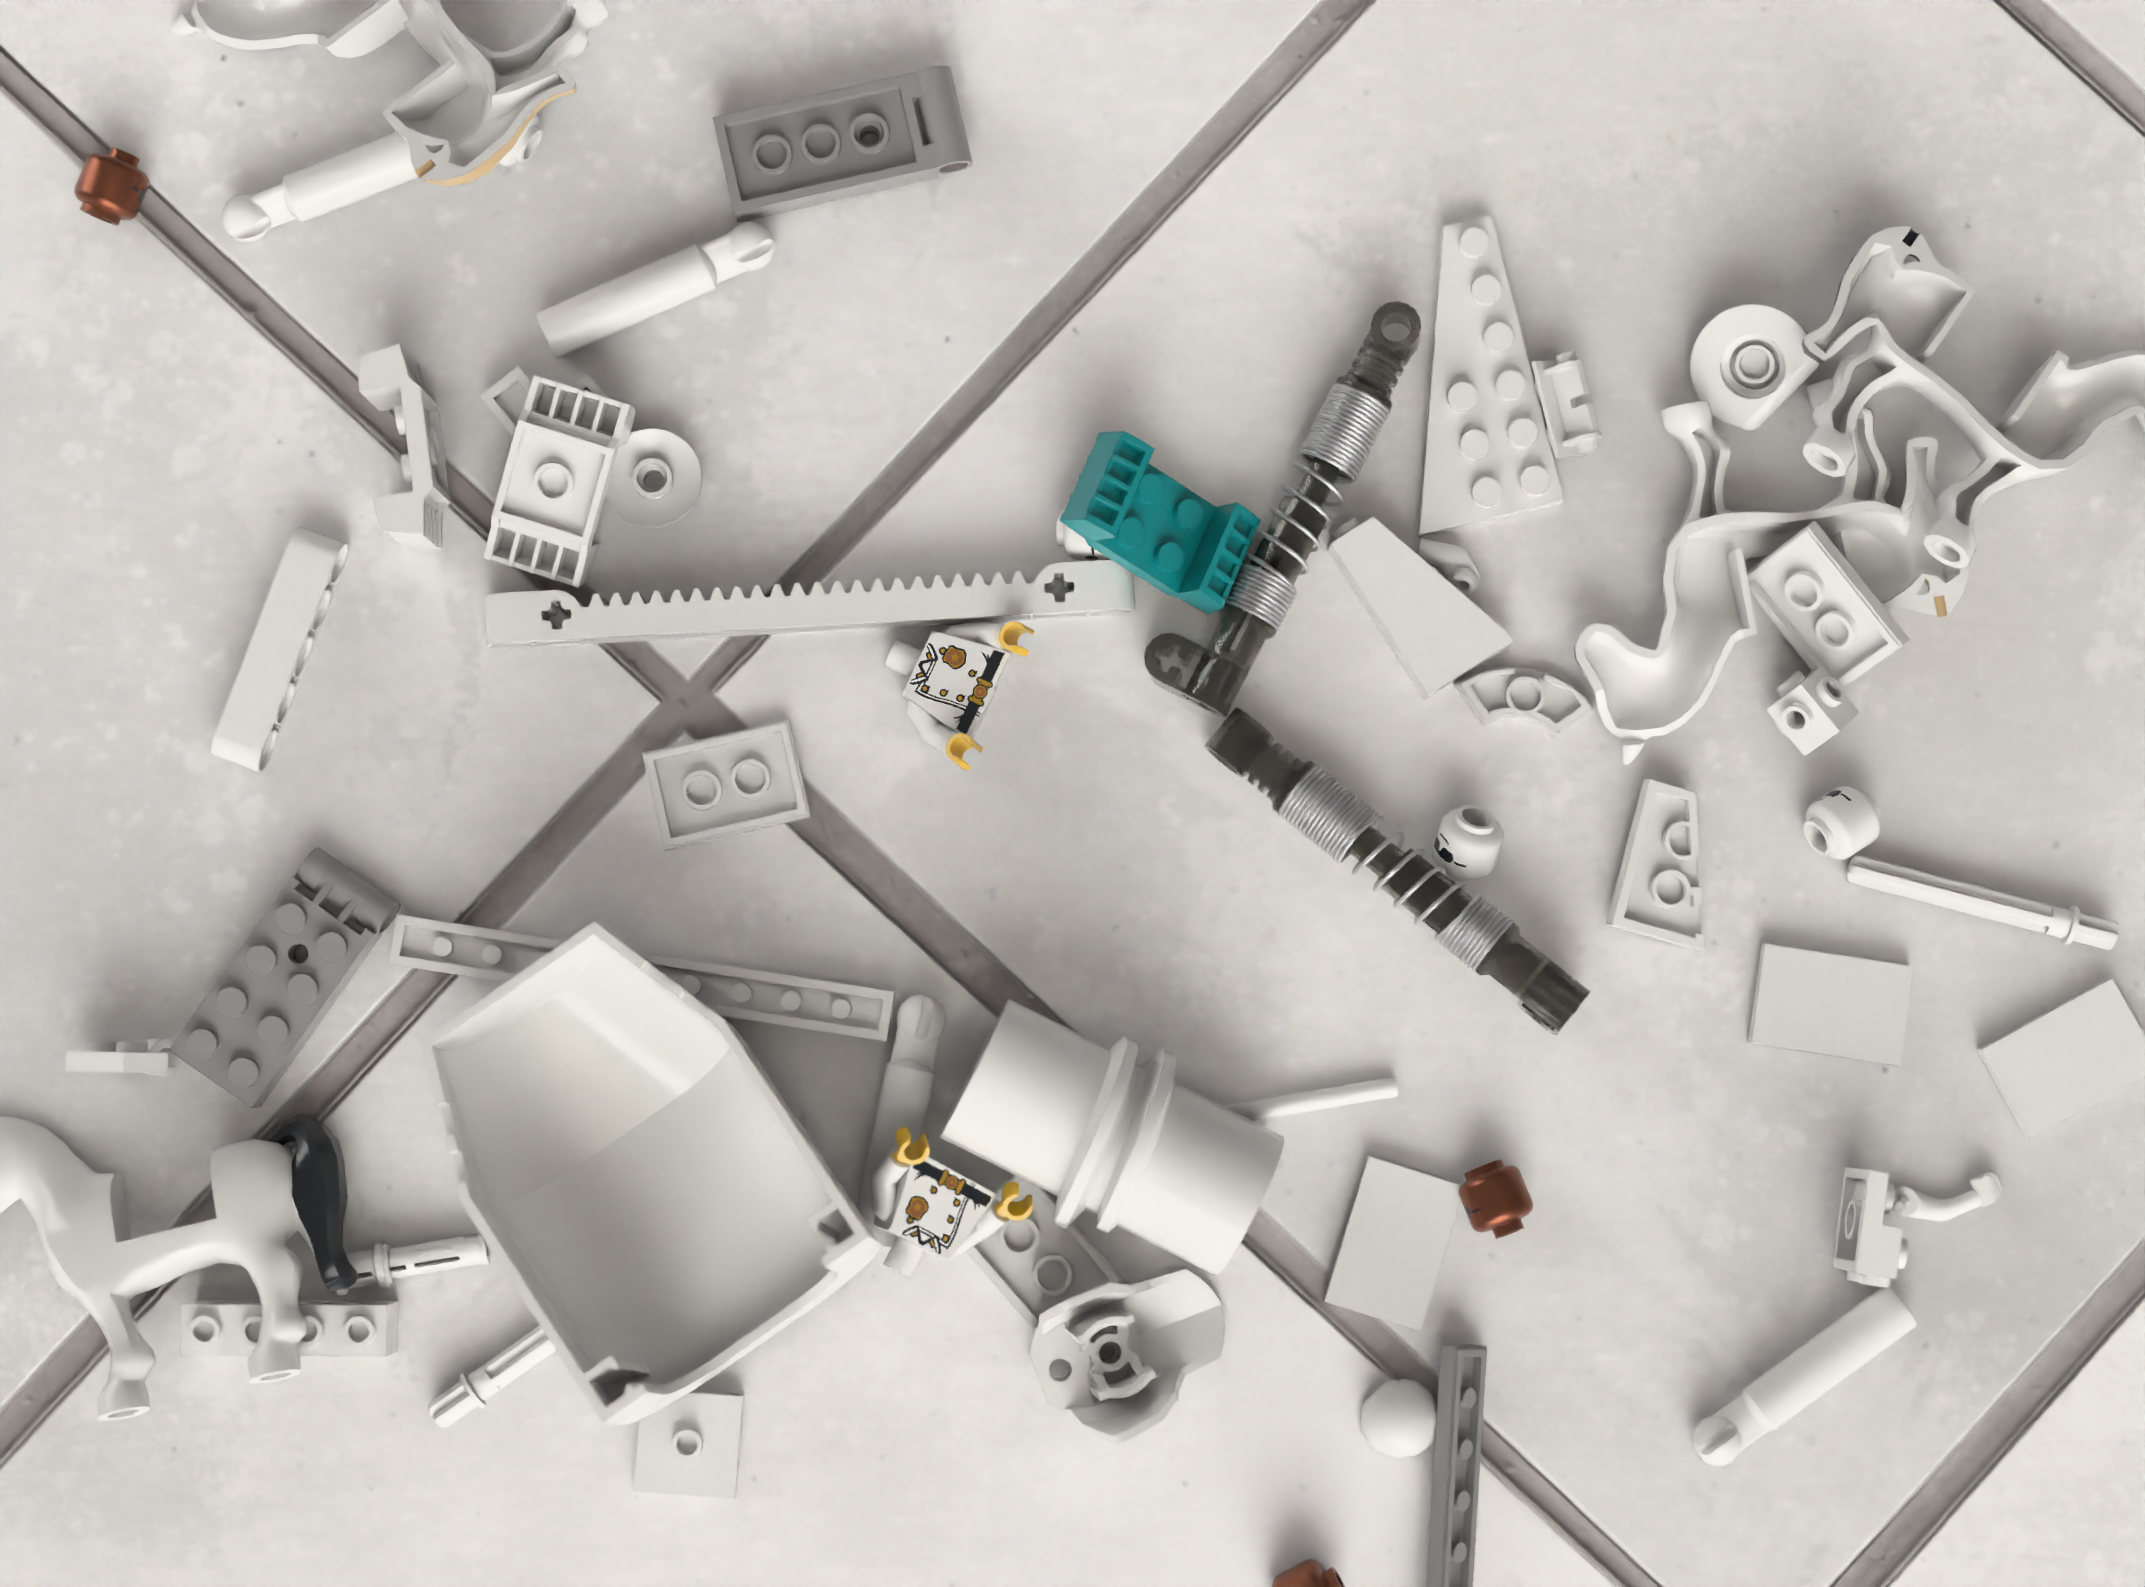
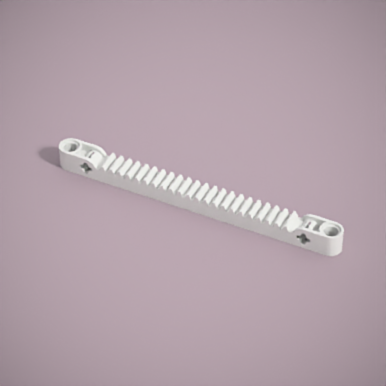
M1113 560L1058 562L1047 565L1039 572L1033 583H1026L1021 571H1015L1011 584H1006L1001 572H995L991 585L985 584L981 573H975L971 586L965 585L961 574H955L951 587H946L941 576L935 575L931 588H925L921 577L915 576L911 589H905L901 578L895 577L891 590H885L880 578L874 580L871 591L865 592L860 579L854 580L851 592L845 593L840 581H834L830 594H825L820 582H814L810 595L805 594L800 583H794L790 596L785 595L780 584H774L770 597L765 596L760 585H754L750 598L745 597L740 586H734L730 599H726L719 587H714L710 600H706L699 588H694L690 601H686L679 589H674L670 602H666L665 597L659 590L653 591L651 600L647 603L645 598L637 591L633 592L628 605L619 593H613L609 606H607L605 600L599 594H593L589 607H583L575 597L566 591L504 592L484 596L486 647L514 649L953 625L977 621L1010 622L1117 616L1135 612L1134 577L1132 572ZM1054 580H1063L1065 588L1073 589L1074 591L1066 593L1065 601L1055 602L1054 594L1045 593V590L1053 588ZM559 607H562L571 615V619L563 620L561 629H558L549 621V617L557 616Z

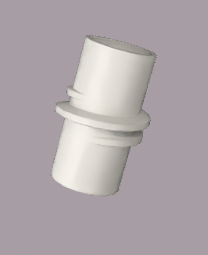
M1008 999L959 1093L943 1127L940 1138L1056 1195L1054 1224L1064 1229L1086 1210L1097 1216L1096 1228L1105 1233L1118 1226L1214 1275L1220 1273L1242 1241L1262 1202L1279 1162L1284 1145V1137L1174 1082L1176 1059L1173 1052L1162 1048L1140 1065L1137 1063L1139 1047L1136 1041L1124 1036L1113 1047L1108 1049Z

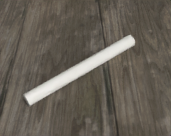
M1388 1077L1222 1106L1254 1121L1397 1097L1398 1089L1395 1077Z

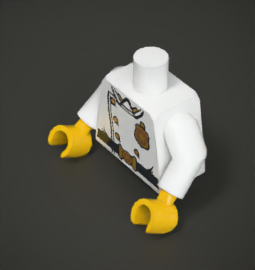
M977 621L948 625L941 633L932 631L923 651L899 639H896L885 666L909 677L902 694L903 698L908 701L906 706L907 716L925 743L947 755L961 769L967 771L971 768L962 760L964 753L968 749L975 748L979 752L983 751V747L974 740V736L1011 661V654L1002 649L1011 651L1021 657L1027 656L1029 650L1017 646V641L1024 633L1034 634V629L1017 621H1010L1006 624Z
M901 1127L896 1131L895 1140L897 1147L892 1148L887 1153L870 1178L872 1210L876 1214L874 1225L896 1236L883 1264L911 1278L923 1252L949 1261L954 1255H961L1006 1224L1009 1219L1019 1221L1029 1217L1033 1209L1031 1194L1021 1201H1012L1019 1194L1018 1183H1006L1002 1188V1201L994 1200L996 1193L929 1158L930 1150L925 1133L921 1134L917 1142L909 1144L911 1135L909 1128Z

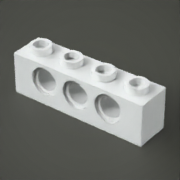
M195 1300L181 1304L180 1356H250L258 1344L262 1323L261 1300ZM298 1300L299 1311L307 1325L306 1334L297 1344L300 1357H387L398 1352L399 1301Z

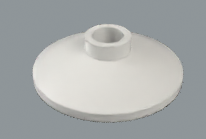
M657 428L634 431L630 433L628 443L619 446L605 495L606 499L620 517L634 525L657 528L675 523L693 508L700 495L702 469L699 459L692 447L673 432ZM652 473H659L663 476L661 487L655 490L647 488L646 478Z

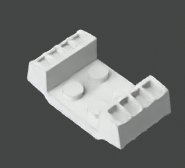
M395 344L360 356L358 385L359 392L379 411L395 409L397 429L400 435L406 434L408 454L401 455L402 474L405 484H412L413 491L373 497V505L382 532L386 533L387 536H391V539L399 543L400 546L441 549L442 514L450 505L451 498L439 405L426 393L419 364L415 363L413 358H410V354H406V350L402 349L400 344Z
M533 375L524 408L517 421L491 516V528L483 558L579 588L589 578L599 543L593 541L619 446L628 443L636 409L627 403Z

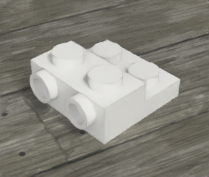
M1845 1167L1832 1267L1846 1270V1280L1864 1285L1889 1288L1890 1280L1897 1279L1898 1268L1903 1269L1906 1264L1908 1241L1906 1238H1902L1903 1228L1883 1224L1884 1214H1890L1894 1202V1186L1888 1183L1889 1173Z

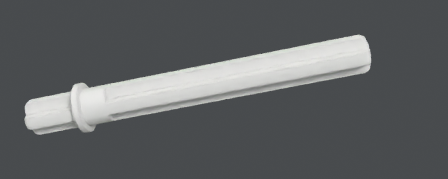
M1853 855L1847 867L1846 880L1851 884L2059 937L2062 944L2065 945L2075 941L2110 950L2118 939L2119 924L2116 921L2081 913L2079 906L2072 905L2069 909L1862 855Z
M539 1325L471 1374L468 1375L464 1372L459 1375L460 1382L429 1403L428 1410L433 1420L442 1428H446L475 1407L479 1406L483 1409L487 1406L486 1400L556 1351L541 1326Z

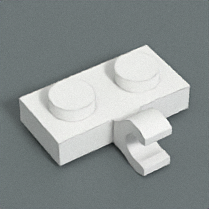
M152 1038L145 1042L87 1041V1052L66 1051V1072L145 1073L149 1076H171L175 1074V1068L168 1067L169 1052L160 1051L163 1048H170L175 1041L169 1038Z

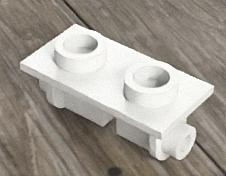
M1575 351L1557 355L1556 360L1531 362L1535 375V389L1541 399L1547 423V437L1553 447L1555 458L1587 456L1588 452L1598 449L1597 439H1600L1602 435L1599 430L1593 403H1586L1577 407L1575 400L1590 393L1583 360H1577Z

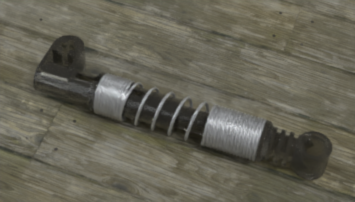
M1399 301L1388 302L1379 307L1373 315L1371 327L1362 343L1364 347L1359 349L1357 352L1359 358H1355L1351 364L1353 369H1349L1346 375L1338 377L1335 384L1332 385L1333 388L1323 403L1324 406L1321 407L1319 415L1316 416L1317 419L1314 420L1315 423L1305 438L1306 441L1303 442L1301 450L1298 451L1301 458L1310 466L1307 467L1299 462H1293L1294 467L1306 473L1298 490L1285 484L1281 485L1284 491L1294 495V497L1285 495L1277 509L1274 507L1269 508L1274 516L1265 532L1262 530L1257 531L1258 535L1262 536V539L1254 555L1246 554V557L1251 561L1249 564L1244 563L1240 567L1225 605L1219 610L1221 619L1206 648L1174 633L1161 634L1153 638L1146 647L1144 654L1146 669L1152 681L1160 688L1215 715L1224 718L1227 716L1265 640L1275 636L1279 626L1282 625L1281 622L1284 621L1283 618L1286 617L1285 613L1291 608L1290 604L1293 603L1292 600L1297 595L1294 584L1299 575L1309 572L1306 563L1309 554L1321 549L1318 537L1322 529H1329L1333 526L1330 516L1322 509L1323 506L1336 507L1345 503L1341 492L1334 486L1335 483L1350 484L1356 480L1358 472L1361 471L1360 468L1363 467L1362 464L1365 463V459L1368 458L1367 455L1372 449L1371 446L1374 445L1376 437L1379 436L1378 433L1381 432V428L1386 423L1385 420L1390 414L1389 411L1393 406L1390 398L1393 393L1391 388L1396 387L1398 383L1397 377H1400L1404 371L1402 366L1407 365L1420 343V317L1409 304ZM1391 323H1400L1406 326L1410 333L1401 341H1391L1383 335L1382 330ZM1332 490L1340 498L1339 502L1326 501ZM1245 621H1248V626L1235 651L1232 650L1231 647ZM1174 651L1178 652L1180 663L1187 668L1194 655L1201 658L1186 688L1179 685L1183 677L1181 669L1171 666L1168 672H1164L1161 660L1159 659L1161 656L1170 657Z
M1235 707L1204 745L1205 749L1236 775L1245 777L1249 774L1247 781L1252 785L1259 782L1257 789L1263 793L1268 789L1267 797L1272 801V809L1278 813V816L1282 815V819H1286V822H1290V825H1294V828H1298V831L1309 837L1310 841L1313 840L1317 847H1321V850H1325V853L1333 856V860L1337 859V863L1343 862L1350 854L1355 857L1358 862L1352 870V875L1359 873L1365 866L1375 873L1379 878L1373 886V891L1381 888L1395 899L1393 908L1402 905L1416 916L1414 918V925L1419 924L1421 921L1426 923L1436 931L1435 941L1440 940V945L1448 948V952L1452 951V955H1456V958L1464 961V965L1468 964V968H1472V971L1477 972L1479 975L1492 976L1519 999L1517 1005L1522 1011L1544 1029L1557 1036L1588 998L1591 991L1521 937L1520 928L1514 923V920H1510V917L1502 914V910L1498 911V907L1494 908V904H1490V901L1482 898V894L1476 895L1474 898L1465 892L1466 882L1462 881L1455 884L1452 879L1445 875V865L1434 867L1424 859L1425 849L1420 848L1414 851L1410 848L1406 853L1402 851L1401 848L1405 838L1404 832H1397L1387 839L1381 834L1384 826V816H1379V812H1375V809H1371V806H1367V803H1363V800L1355 797V793L1351 794V790H1347V787H1344L1343 784L1332 778V775L1324 772V768H1320V765L1315 764L1313 761H1302L1299 758L1292 761V752L1286 750L1282 753L1284 747L1282 744L1277 742L1272 745L1274 741L1273 736L1254 718ZM1380 820V823L1376 830L1373 826L1376 823V821ZM1400 836L1399 843L1396 846L1392 841Z

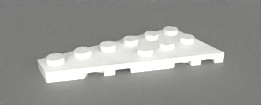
M1492 215L1443 226L1441 231L1437 280L1438 292L1433 332L1434 344L1430 371L1418 538L1561 504L1564 501Z

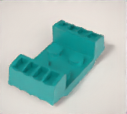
M1125 431L1098 433L1094 447L1087 458L1085 467L1079 475V480L1073 493L1070 495V500L1059 521L1085 538L1090 547L1163 593L1177 597L1208 615L1222 609L1261 520L1237 502L1215 507L1149 464L1155 448Z

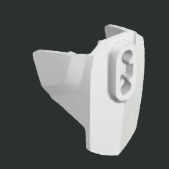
M1188 1269L1132 1285L1110 1282L1055 1305L1039 1315L1038 1327L1034 1330L1028 1351L1047 1403L1074 1419L1083 1431L1104 1441L1120 1444L1135 1437L1165 1419L1173 1405L1178 1401V1394L1184 1377L1187 1374L1221 1357L1225 1335L1223 1307L1217 1295L1208 1284ZM1112 1341L1114 1345L1113 1354L1106 1359L1100 1358L1099 1349L1102 1344ZM1056 1359H1063L1066 1362L1068 1361L1070 1367L1067 1368V1372L1062 1377H1053L1049 1371L1051 1363Z

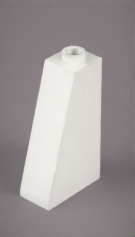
M1374 516L1363 523L1360 522L1358 517H1355L1332 533L1336 540L1330 544L1327 551L1424 700L1504 650L1514 641L1503 627Z

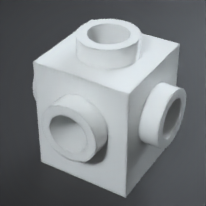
M1819 666L1806 677L1798 670L1775 689L1780 697L1766 709L1774 719L1778 730L1783 735L1789 737L1804 756L1841 731L1859 713L1845 696L1841 684L1833 677H1830L1822 666Z

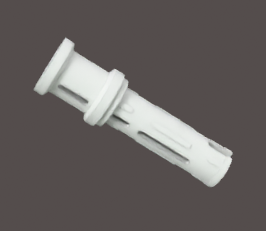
M480 1232L391 1248L390 1244L378 1242L374 1244L373 1249L345 1253L349 1263L356 1270L358 1279L354 1285L335 1291L340 1296L346 1295L351 1288L379 1284L381 1288H387L395 1283V1278L440 1272L483 1263L490 1264V1249Z

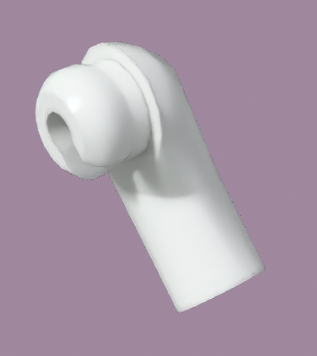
M1420 538L1417 554L1429 565L1440 567L1445 578L1465 596L1472 595L1480 584V574L1469 552L1459 545Z

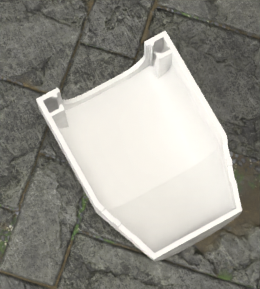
M595 921L420 1041L435 1103L440 1106L447 1137H444L447 1151L452 1154L458 1183L455 1184L459 1200L602 1423L615 1425L630 1424L651 1415L693 1391L839 1289L875 1257L882 1246L738 1030Z

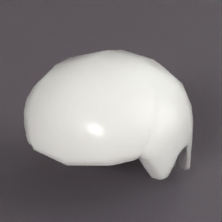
M1394 1379L1386 1382L1363 1403L1361 1408V1432L1371 1449L1387 1458L1413 1457L1425 1451L1435 1441L1437 1400L1430 1389L1415 1380Z

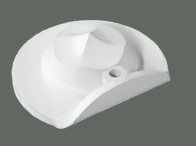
M1743 304L1720 313L1701 331L1691 354V380L1699 400L1708 401L1712 414L1723 422L1749 431L1759 428L1819 366L1817 361L1803 352L1801 344L1808 334L1807 331L1792 315L1770 305Z

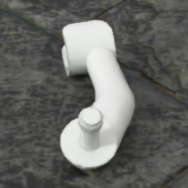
M1987 1172L1970 1179L1969 1182L1973 1190L1947 1199H1936L1909 1187L1901 1186L1894 1190L1892 1211L1903 1217L1940 1222L1948 1221L1974 1208L1994 1203L2002 1195L2003 1187L1999 1177L1994 1172Z

